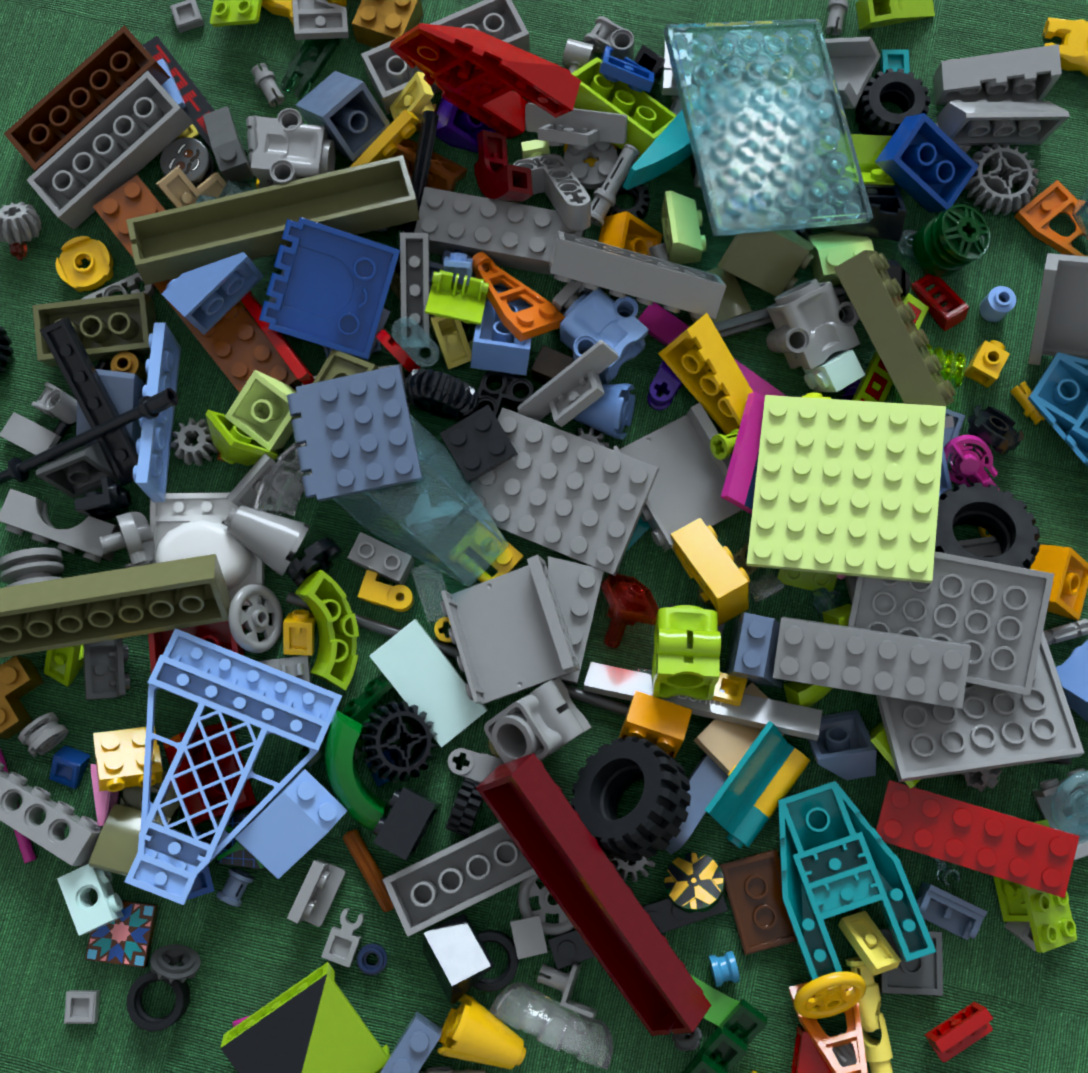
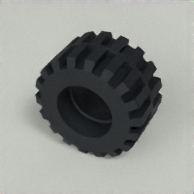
M887 69L885 74L880 71L876 73L874 78L871 77L863 90L855 113H857L855 120L856 123H861L859 126L861 133L893 136L905 117L923 113L927 115L930 97L927 96L928 88L922 87L923 81L920 78L915 79V74L909 72V74L904 73V69H898L897 72H894L893 69ZM881 102L895 103L902 109L903 113H891L882 106Z

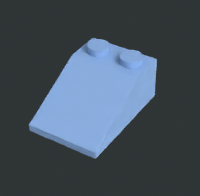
M302 769L235 836V839L274 877L279 879L319 842L348 810L306 769Z

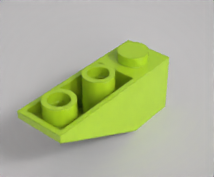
M859 0L855 3L859 30L935 16L933 0Z

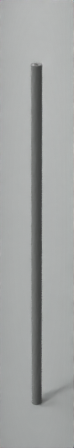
M292 592L288 593L286 603L310 610L299 596ZM355 614L358 627L391 638L402 630ZM433 640L445 656L457 660V656L460 655L457 647ZM564 684L572 699L623 716L627 714L629 708L627 704Z

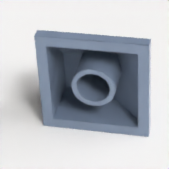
M858 710L823 715L821 717L818 740L807 739L817 764L845 780L876 776L877 750L870 741V735Z

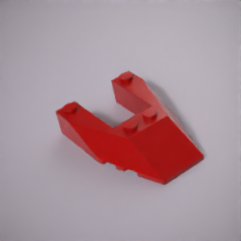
M420 23L390 44V48L412 69L417 66L425 74L424 80L430 86L435 83L443 91L441 96L445 100L496 132L505 134L507 139L524 133L526 127L525 106L530 103L527 100L557 118L573 111L581 80L572 75L568 69L477 29Z

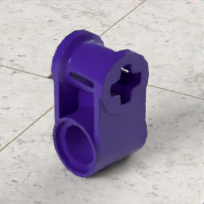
M664 360L657 370L647 395V403L652 409L657 411L667 409L683 385ZM660 391L665 393L661 397L657 396Z

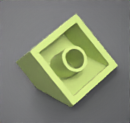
M665 191L661 210V223L669 261L676 264L700 262L702 253L706 251L705 235L700 234L699 228L703 222L702 212L697 210L694 199L673 191Z
M843 231L809 235L807 240L815 246L810 254L814 256L811 265L814 278L818 280V283L831 282L832 285L842 284L834 268L864 250L874 251L872 240L868 236Z
M257 370L253 371L225 415L226 419L269 451L283 448L293 433L291 421L302 417L301 415L290 416L287 395L297 393V391L291 386Z

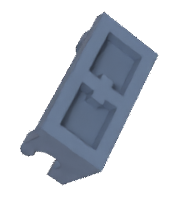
M922 882L915 898L924 920L965 940H968L969 937L972 939L976 937L987 914V911L925 882Z

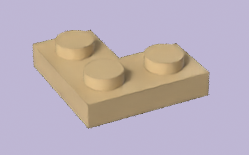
M175 167L156 183L176 208L235 194L218 172H214L198 187H195L179 167Z

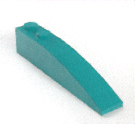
M710 77L707 82L715 83V80ZM705 84L633 164L623 188L629 190L669 171L688 158L706 141L712 110L711 95L703 93Z

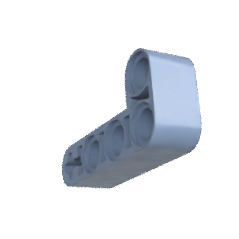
M706 753L688 778L690 790L687 793L691 795L690 806L686 807L688 817L686 822L681 823L679 827L681 832L677 838L673 836L669 841L670 845L664 849L671 855L686 843L704 816L705 808L728 778L727 774Z

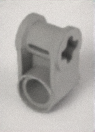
M599 16L596 19L595 27L583 38V42L595 45L594 53L602 55L607 45L614 49L612 52L613 57L623 61L625 57L633 59L634 36L632 32L613 23L604 16Z
M46 381L44 384L46 388L37 402L33 401L31 405L52 418L55 417L67 424L76 422L77 400Z
M465 748L455 749L448 757V766L453 773L481 783L498 766L504 764L501 758L482 752L480 754ZM461 753H465L466 760L470 761L468 767L463 766L462 770L456 769L457 764L453 762L454 756L459 757Z

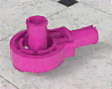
M961 435L953 438L945 445L946 462L949 456L952 470L948 469L951 481L957 484H966L967 487H970L971 484L967 480L969 478L972 483H982L983 487H988L989 484L997 486L984 468L986 467L993 477L998 475L997 470L993 466L992 452L983 439L974 435Z

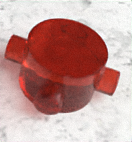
M25 241L22 244L14 243L10 245V253L13 257H17L18 261L23 260V257L27 255Z

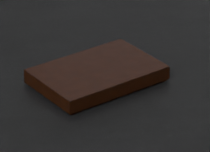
M777 849L718 864L724 876L725 890L744 955L797 941L782 899L781 862Z

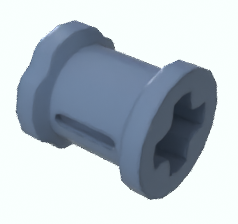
M230 867L228 871L230 875L223 889L217 892L216 897L229 905L239 907L243 902L241 897L248 883L253 882L254 877L241 869Z

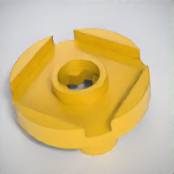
M79 236L70 239L62 246V253L59 258H56V270L60 278L77 292L97 289L106 281L112 279L114 275L113 257L101 241L91 239L88 236ZM86 258L88 261H91L87 268H79L82 265L83 259Z

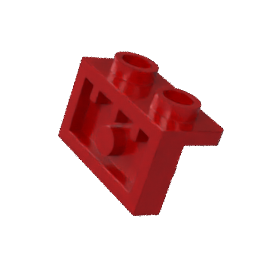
M973 1002L924 1035L938 1058L942 1062H947L992 1032L993 1028L989 1022L993 1020V1017L986 1007Z

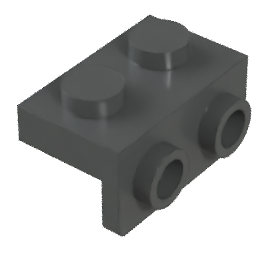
M123 638L83 644L85 701L122 698L125 696L126 691L130 690V675L124 672V662H128L129 650L127 644L123 645Z

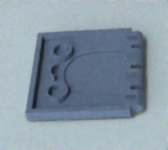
M399 365L297 386V393L287 395L290 416L301 415L302 417L291 421L295 443L307 444V446L297 448L301 472L312 471L311 475L302 477L306 498L317 497V500L321 502L423 480Z

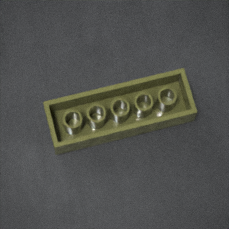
M864 250L836 266L834 270L904 404L948 406L955 401L953 396L956 395L955 389L948 379L944 381L940 370L943 369L941 362L935 354H930L926 346L929 344V340L922 329L918 330L913 320L916 319V315L909 304L905 305L900 297V294L903 293L902 288L895 278L891 280L887 272L890 266L882 253L878 254L877 251Z

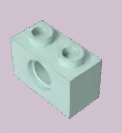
M87 864L57 878L79 936L93 932L124 917L121 911L123 909L122 900L117 893H114L110 883L112 881L111 872L90 867ZM91 889L96 890L98 894V900L95 904L89 899Z

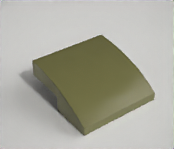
M720 267L706 271L718 275L726 284L716 319L711 318L713 323L752 312L735 275ZM690 316L691 319H692V321H693V323H695V322L698 320V319H696V318Z
M114 804L96 841L89 860L90 867L124 876L128 875L138 853L142 810ZM158 815L155 822L163 824L160 815ZM166 817L168 824H172V818Z

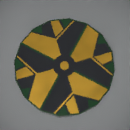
M689 852L679 855L670 862L665 871L664 886L668 899L675 907L687 913L699 911L702 913L709 911L721 899L724 892V876L721 867L713 858L703 853Z

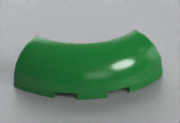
M336 710L325 742V767L328 780L338 802L348 810L347 813L361 826L372 831L384 814L385 802L376 797L366 787L356 769L355 745L363 724Z

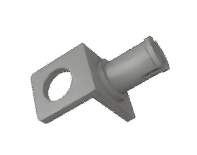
M543 963L540 969V973L543 974L538 975L537 983H542L562 991L561 995L563 997L560 1006L590 1018L597 1016L598 1010L571 1000L581 963L573 964L569 973Z

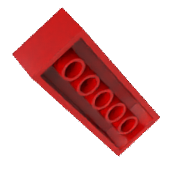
M891 780L888 782L876 831L886 843L1065 898L1080 837L915 787L910 789L908 785Z

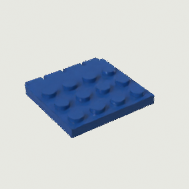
M302 217L299 218L298 222L287 219L282 239L293 243L291 248L283 245L279 246L274 267L285 270L284 275L272 272L266 295L277 298L276 303L264 300L259 320L270 323L268 329L368 360L400 250Z

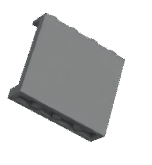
M1047 253L1028 364L1040 365L1042 355L1055 356L1057 352L1088 360L1087 256Z

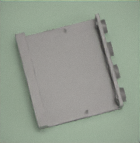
M701 403L690 407L685 416L625 447L618 449L616 445L612 448L614 451L659 468L640 518L644 522H648L653 530L651 535L657 546H662L665 552L672 549L674 544L671 539V533L701 518L706 526L711 525L713 527L743 511V509L721 498L732 455L730 454L726 459L718 460L712 454L710 440L719 433Z
M539 555L528 558L529 565L459 592L451 594L445 590L441 591L443 601L440 602L441 609L445 617L449 618L451 628L448 630L449 636L453 644H457L460 654L457 656V662L460 670L466 674L468 683L465 684V689L469 699L473 700L474 703L484 705L581 670L545 560Z

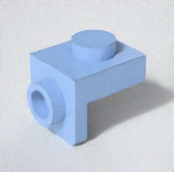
M450 253V257L445 256L443 262L444 271L454 273L452 282L455 283L456 274L458 273V283L463 284L464 277L467 275L466 285L469 286L470 277H472L473 259L467 258V254Z

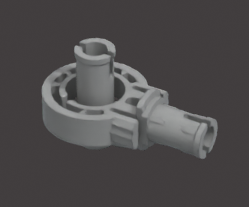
M136 511L117 515L116 520L120 532L99 537L104 554L126 548L131 563L125 565V568L152 564L155 542L146 517Z

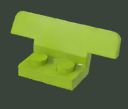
M819 133L813 156L836 157L834 169L835 184L894 185L893 179L875 163L892 136Z

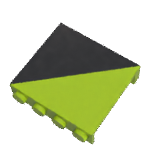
M328 962L223 1034L220 1048L238 1073H380L390 1057V1052L387 1044L383 1047L380 1046L335 983V971Z

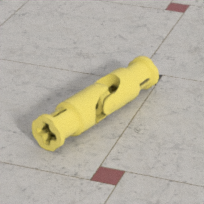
M859 956L846 959V965L850 966L851 972L860 975L866 982L865 995L859 1001L866 1061L869 1062L871 1073H893L890 1060L893 1058L889 1035L885 1018L880 1012L881 995L879 985L874 981V976H872ZM881 1028V1040L872 1039L867 1032H874Z

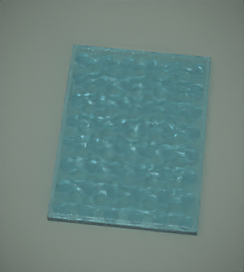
M819 19L666 25L663 33L713 236L868 223L873 218Z

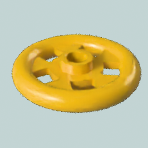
M833 972L820 976L808 982L797 992L794 998V1008L801 1016L811 1019L838 1015L855 1006L863 998L866 992V982L860 975L853 972Z

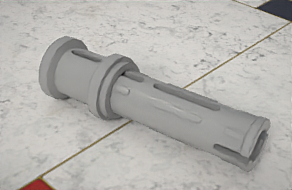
M630 144L624 145L602 187L594 191V199L591 202L592 224L603 227L607 212L610 207L615 206V196L640 154L639 150Z

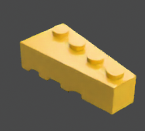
M706 313L658 354L727 435L732 430L739 429L748 394L753 393L708 313Z

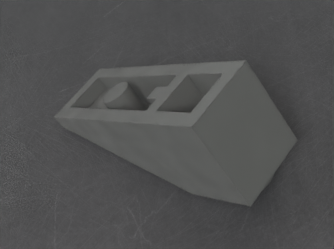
M226 106L204 114L203 118L219 170L229 187L254 178L229 107Z

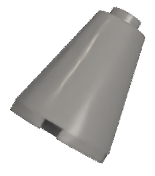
M243 505L238 510L232 508L224 522L229 525L227 531L281 576H283L288 568L290 561L310 527L300 521Z

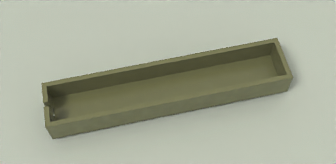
M401 155L135 217L126 221L132 243L131 247L135 266L145 285L178 278L182 273L242 252L253 260L277 254L280 245L291 248L293 242L282 239L287 219L298 222L299 218L302 217L353 235L420 219L414 189L404 157Z

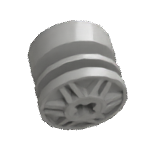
M42 547L23 549L6 554L0 558V571H2L0 579L2 582L10 584L6 587L60 579L62 577L58 576L65 572L64 565L61 563L63 561L61 550Z

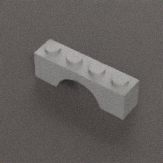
M13 489L9 490L0 511V522L6 524L5 530L22 536L24 531L31 533L32 540L46 545L51 540L59 543L58 549L74 554L75 550L85 552L84 558L100 563L101 559L112 562L116 551L104 554L99 537L120 532L118 526L88 516L82 523L73 528L56 529L49 520L47 503Z

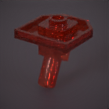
M618 573L616 576L610 574L601 584V588L610 605L607 616L612 619L603 643L610 648L616 649L620 645L627 625L633 626L636 622L655 625L659 607L650 589L636 578Z

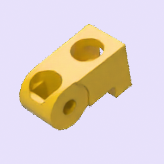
M366 570L357 596L360 600L397 612H406L412 608L414 596L407 586H391L379 582L380 576L378 573Z

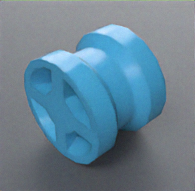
M733 951L726 952L721 957L715 955L708 956L715 987H720L727 981L732 983L740 982Z

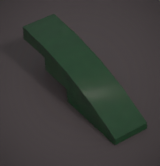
M742 999L704 1043L682 1073H728L747 1053L748 1044L767 1025V1017Z

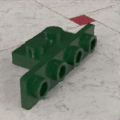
M383 675L372 679L357 699H352L346 704L342 714L361 724L371 723L368 715L374 712L377 713L372 706L392 688V685ZM388 723L383 728L381 735L386 731ZM362 727L360 734H367V731ZM327 733L319 752L304 766L306 770L325 753ZM359 738L355 745V761L364 753L358 749L361 746H365V740H360ZM303 746L301 754L298 756L300 761L309 753V748Z

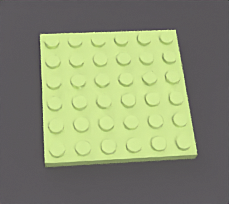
M765 395L747 566L932 583L946 406Z

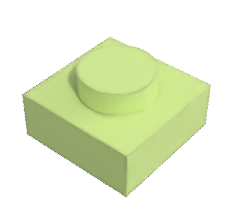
M537 139L521 142L522 159L550 154L548 141Z

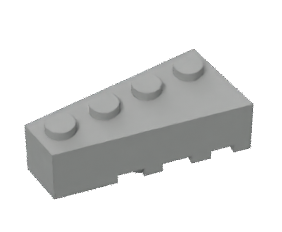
M1059 44L941 61L933 76L936 105H947L948 102L955 100L963 102H976L979 100H987L988 102H1001L1003 100L1025 102L1032 99L1043 101L1062 74Z

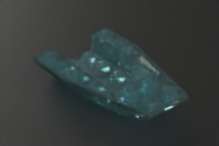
M410 415L423 480L335 498L334 500L370 533L462 584L471 587L509 545L446 447Z

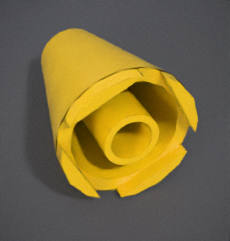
M464 994L458 1000L461 1002L458 1009L451 1008L442 1027L441 1037L438 1042L443 1043V1047L437 1048V1052L450 1058L510 1070L515 1065L519 1066L526 1054V1048L523 1047L524 1040L472 996Z

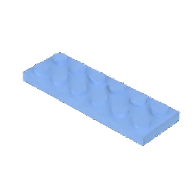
M154 323L153 333L149 335L151 353L150 359L146 360L145 365L148 379L147 385L143 386V397H151L167 388H171L177 393L181 346L166 323ZM175 406L160 412L154 419H147L146 417L139 419L142 430L141 438H138L136 442V451L139 456L138 465H135L133 468V479L153 502H165Z

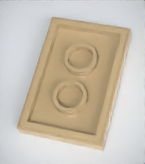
M753 682L745 688L744 694L769 699ZM714 719L693 741L728 776L734 765L737 766L763 729Z

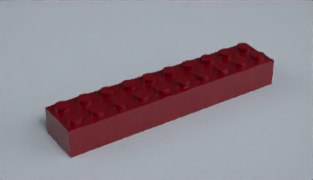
M532 753L498 766L476 787L477 791L651 1036L669 1035L671 1032L673 1034L693 1033L711 1007V1004L703 994L702 989L686 970L684 963L679 960L671 949L667 939L652 922L650 915L640 905L632 889L621 878L615 865L602 851L596 838L590 834L583 824L579 814L564 797L560 787L555 784L545 770L543 763Z

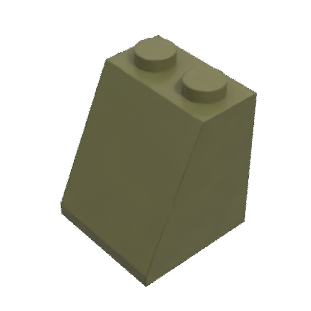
M759 210L746 218L717 266L778 296L795 287L799 280L795 276L800 268L805 270L814 258L810 253L815 246L762 210Z

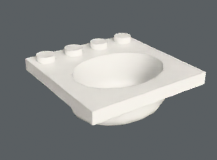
M230 492L166 493L165 502H153L150 499V529L155 542L152 564L216 554L230 594V604L235 594L244 586L249 584L264 585L265 563L227 531L229 525L224 523L232 508L239 509L237 505L227 498ZM266 499L257 510L266 512ZM259 596L257 603L264 606V599ZM245 601L243 606H250V604Z

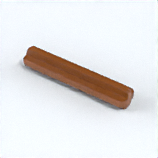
M352 829L344 834L342 839L383 912H388L395 907L382 880L384 876L358 830Z

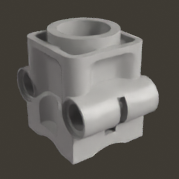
M292 108L282 110L277 118L258 117L256 131L259 143L252 154L251 170L253 175L260 181L259 189L335 171V144L332 139H329L326 126L304 124L300 113Z
M817 279L807 281L774 298L776 303L766 308L775 327L767 336V346L774 353H784L790 369H796L800 366L805 369H813L824 363L834 352L849 350L860 344L853 328L858 322L859 316L851 302H839L831 282L818 283Z
M560 677L546 682L529 695L512 703L484 725L486 735L504 764L532 753L541 761L591 728L585 716L573 704L568 690Z

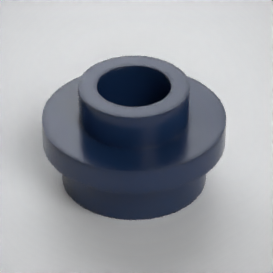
M376 943L365 945L357 956L359 969L367 975L379 974L386 967L388 960L385 949ZM370 953L377 955L378 962L376 964L368 962L367 958Z

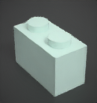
M853 350L834 352L819 366L813 369L803 368L806 374L804 375L805 382L814 392H838L865 376Z

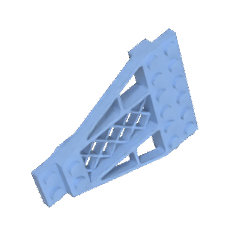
M175 628L163 655H160L147 682L149 686L141 830L139 833L138 853L124 882L184 905L198 874L319 752L342 696ZM158 689H163L193 701L198 705L181 742L177 743L154 734L156 691ZM207 707L215 710L212 713L204 715ZM219 714L224 731L208 737L202 721ZM223 714L244 723L228 729ZM251 725L261 729L257 740ZM199 726L204 739L190 744ZM247 726L253 742L236 749L230 732ZM269 734H275L310 749L309 753L280 783L253 772L255 761ZM227 735L232 751L215 757L209 741ZM156 739L174 746L177 752L154 803H152L150 795L153 741ZM206 743L212 759L195 766L189 749ZM254 746L245 767H243L238 752ZM186 754L191 768L177 773ZM234 754L240 771L223 777L217 761ZM214 763L219 780L203 786L197 769ZM193 772L198 789L182 795L176 778ZM241 775L231 797L225 781ZM254 778L274 786V789L231 833L226 832V827L248 779ZM221 783L228 800L210 806L204 790ZM173 784V787L177 794V798H174L164 803V800L169 792V789ZM200 792L207 809L189 815L184 798ZM179 801L185 818L168 824L163 807ZM228 804L218 826L212 810ZM208 812L214 830L197 836L191 819ZM158 814L160 815L163 824L155 822ZM187 821L192 836L172 827ZM215 833L211 843L201 840V838Z

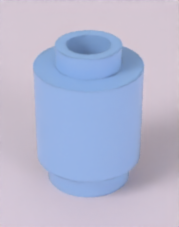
M1005 286L993 288L980 303L979 309L982 318L989 322L1002 320L1016 304L1014 292Z

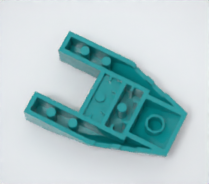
M836 781L778 800L782 899L811 981L829 973L842 972L823 919L879 901L902 961L908 962L936 952L900 859L890 850L882 840V837L860 813V810Z

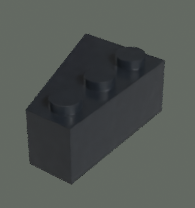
M815 183L812 201L813 226L900 242L907 211L898 185Z

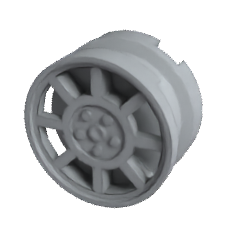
M54 712L46 713L35 719L18 736L23 745H28V752L32 757H36V753H39L41 756L49 752L68 735V729L63 724L58 723L59 718Z

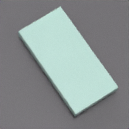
M416 619L370 655V658L404 701L408 703V706H418V715L423 711L427 713L424 720L425 723L428 721L434 722L429 731L430 733H437L434 739L441 748L488 711L485 705L474 703L473 700L469 699L465 689L466 681Z

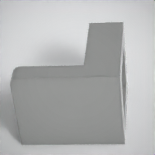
M539 915L519 920L517 918L511 919L510 925L518 959L548 953L546 937L544 936Z

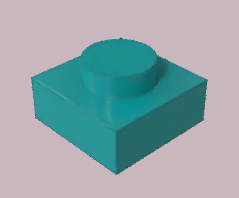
M882 49L880 53V71L885 74L887 69H893L894 72H897L898 69H904V73L909 74V50Z

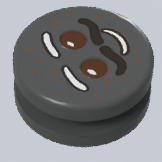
M185 137L172 141L164 148L160 157L161 170L165 176L175 167H179L195 187H198L215 171L213 159L207 148L200 141L193 138Z

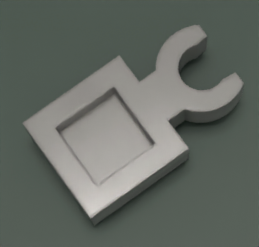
M345 908L340 915L342 927L341 929L335 926L332 927L321 958L350 968L362 938L354 934L355 929L363 924L365 916L360 913L356 923H351L347 918L350 909Z

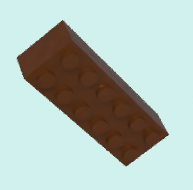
M124 25L11 126L4 135L33 170L37 171L146 71H149L161 85L170 76Z

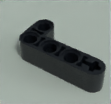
M488 371L481 380L477 392L479 394L478 403L473 413L489 405L494 410L493 413L498 419L503 405L517 409L521 403L534 394L533 386L525 378L504 372ZM492 382H499L502 386L500 389L493 391L488 389V385ZM517 390H525L529 393L528 396L522 399L514 396ZM457 465L458 472L460 473L461 476L464 477L462 471L460 470L459 466Z

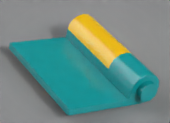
M768 721L737 766L734 765L729 772V777L705 808V811L729 833L726 837L728 841L739 849L743 845L749 848L778 808V800L785 798L810 763V759L788 744L775 724Z

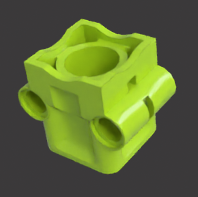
M678 605L658 610L654 627L652 696L670 698L683 695L696 700L713 699L715 685L720 678L719 658L721 652V633L718 631V614L716 611L692 605Z

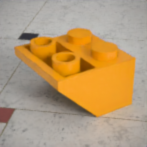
M635 691L618 738H623L624 740L629 736L638 737L639 739L645 738L675 758L684 741L692 709Z

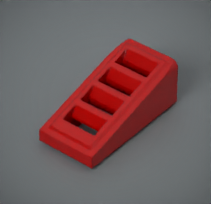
M928 274L911 284L912 290L920 301L929 307L928 312L944 331L965 320L969 306L940 277ZM934 284L935 287L929 291L925 290L927 287ZM939 293L941 294V296L937 297L936 299L933 298L935 295ZM945 302H947V305H946V306H944V307L941 306L942 304H944Z

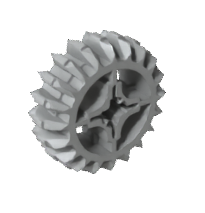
M997 142L991 148L986 145L971 158L979 167L964 188L969 190L967 198H974V206L982 205L983 212L991 209L993 216L997 215L1000 211L1003 216L1011 211L1013 213L1019 211L1021 207L1026 206L1030 202V198L1035 195L1037 190L1036 186L1039 179L1036 176L1039 169L1032 168L1035 160L1026 159L1028 152L1019 153V145L1013 149H1010L1008 142L1002 147ZM990 165V171L982 175V168ZM1018 184V192L1011 194L1013 185Z

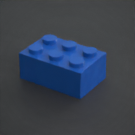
M925 113L905 117L875 161L882 170L929 213L944 212L952 207L979 167Z

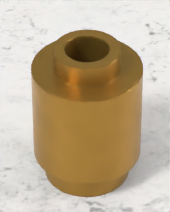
M127 351L120 352L111 361V371L134 373L143 382L145 381L147 376L145 365L133 353Z

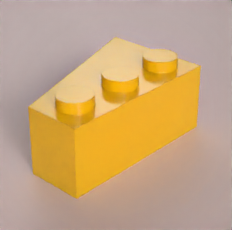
M699 518L671 533V539L674 543L672 545L673 551L690 579L694 578L704 591L700 594L704 602L708 600L712 602L718 614L719 626L749 609V576L742 567L738 569L735 565L733 555L728 547H722L717 541L718 536L711 525L706 526L702 519Z

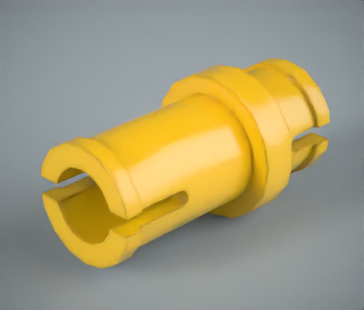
M1024 381L1019 384L1020 386L1014 387L1010 393L1025 410L1023 412L1025 417H1030L1034 425H1037L1041 420L1044 421L1045 418L1028 400L1032 391Z

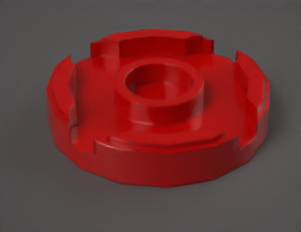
M382 329L375 335L408 372L421 368L385 329Z

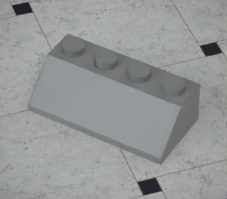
M1032 99L1025 102H1013L1012 100H1003L1001 102H988L987 100L963 102L955 100L948 102L938 114L937 121L938 127L958 146L993 145L996 142L999 145H1004L1007 142L1009 145H1041L1070 116L1067 110L1050 101Z

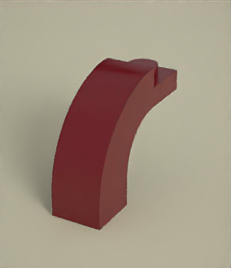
M486 130L477 134L479 160L474 164V171L481 192L490 199L521 203L533 195L531 169L508 164L506 135Z

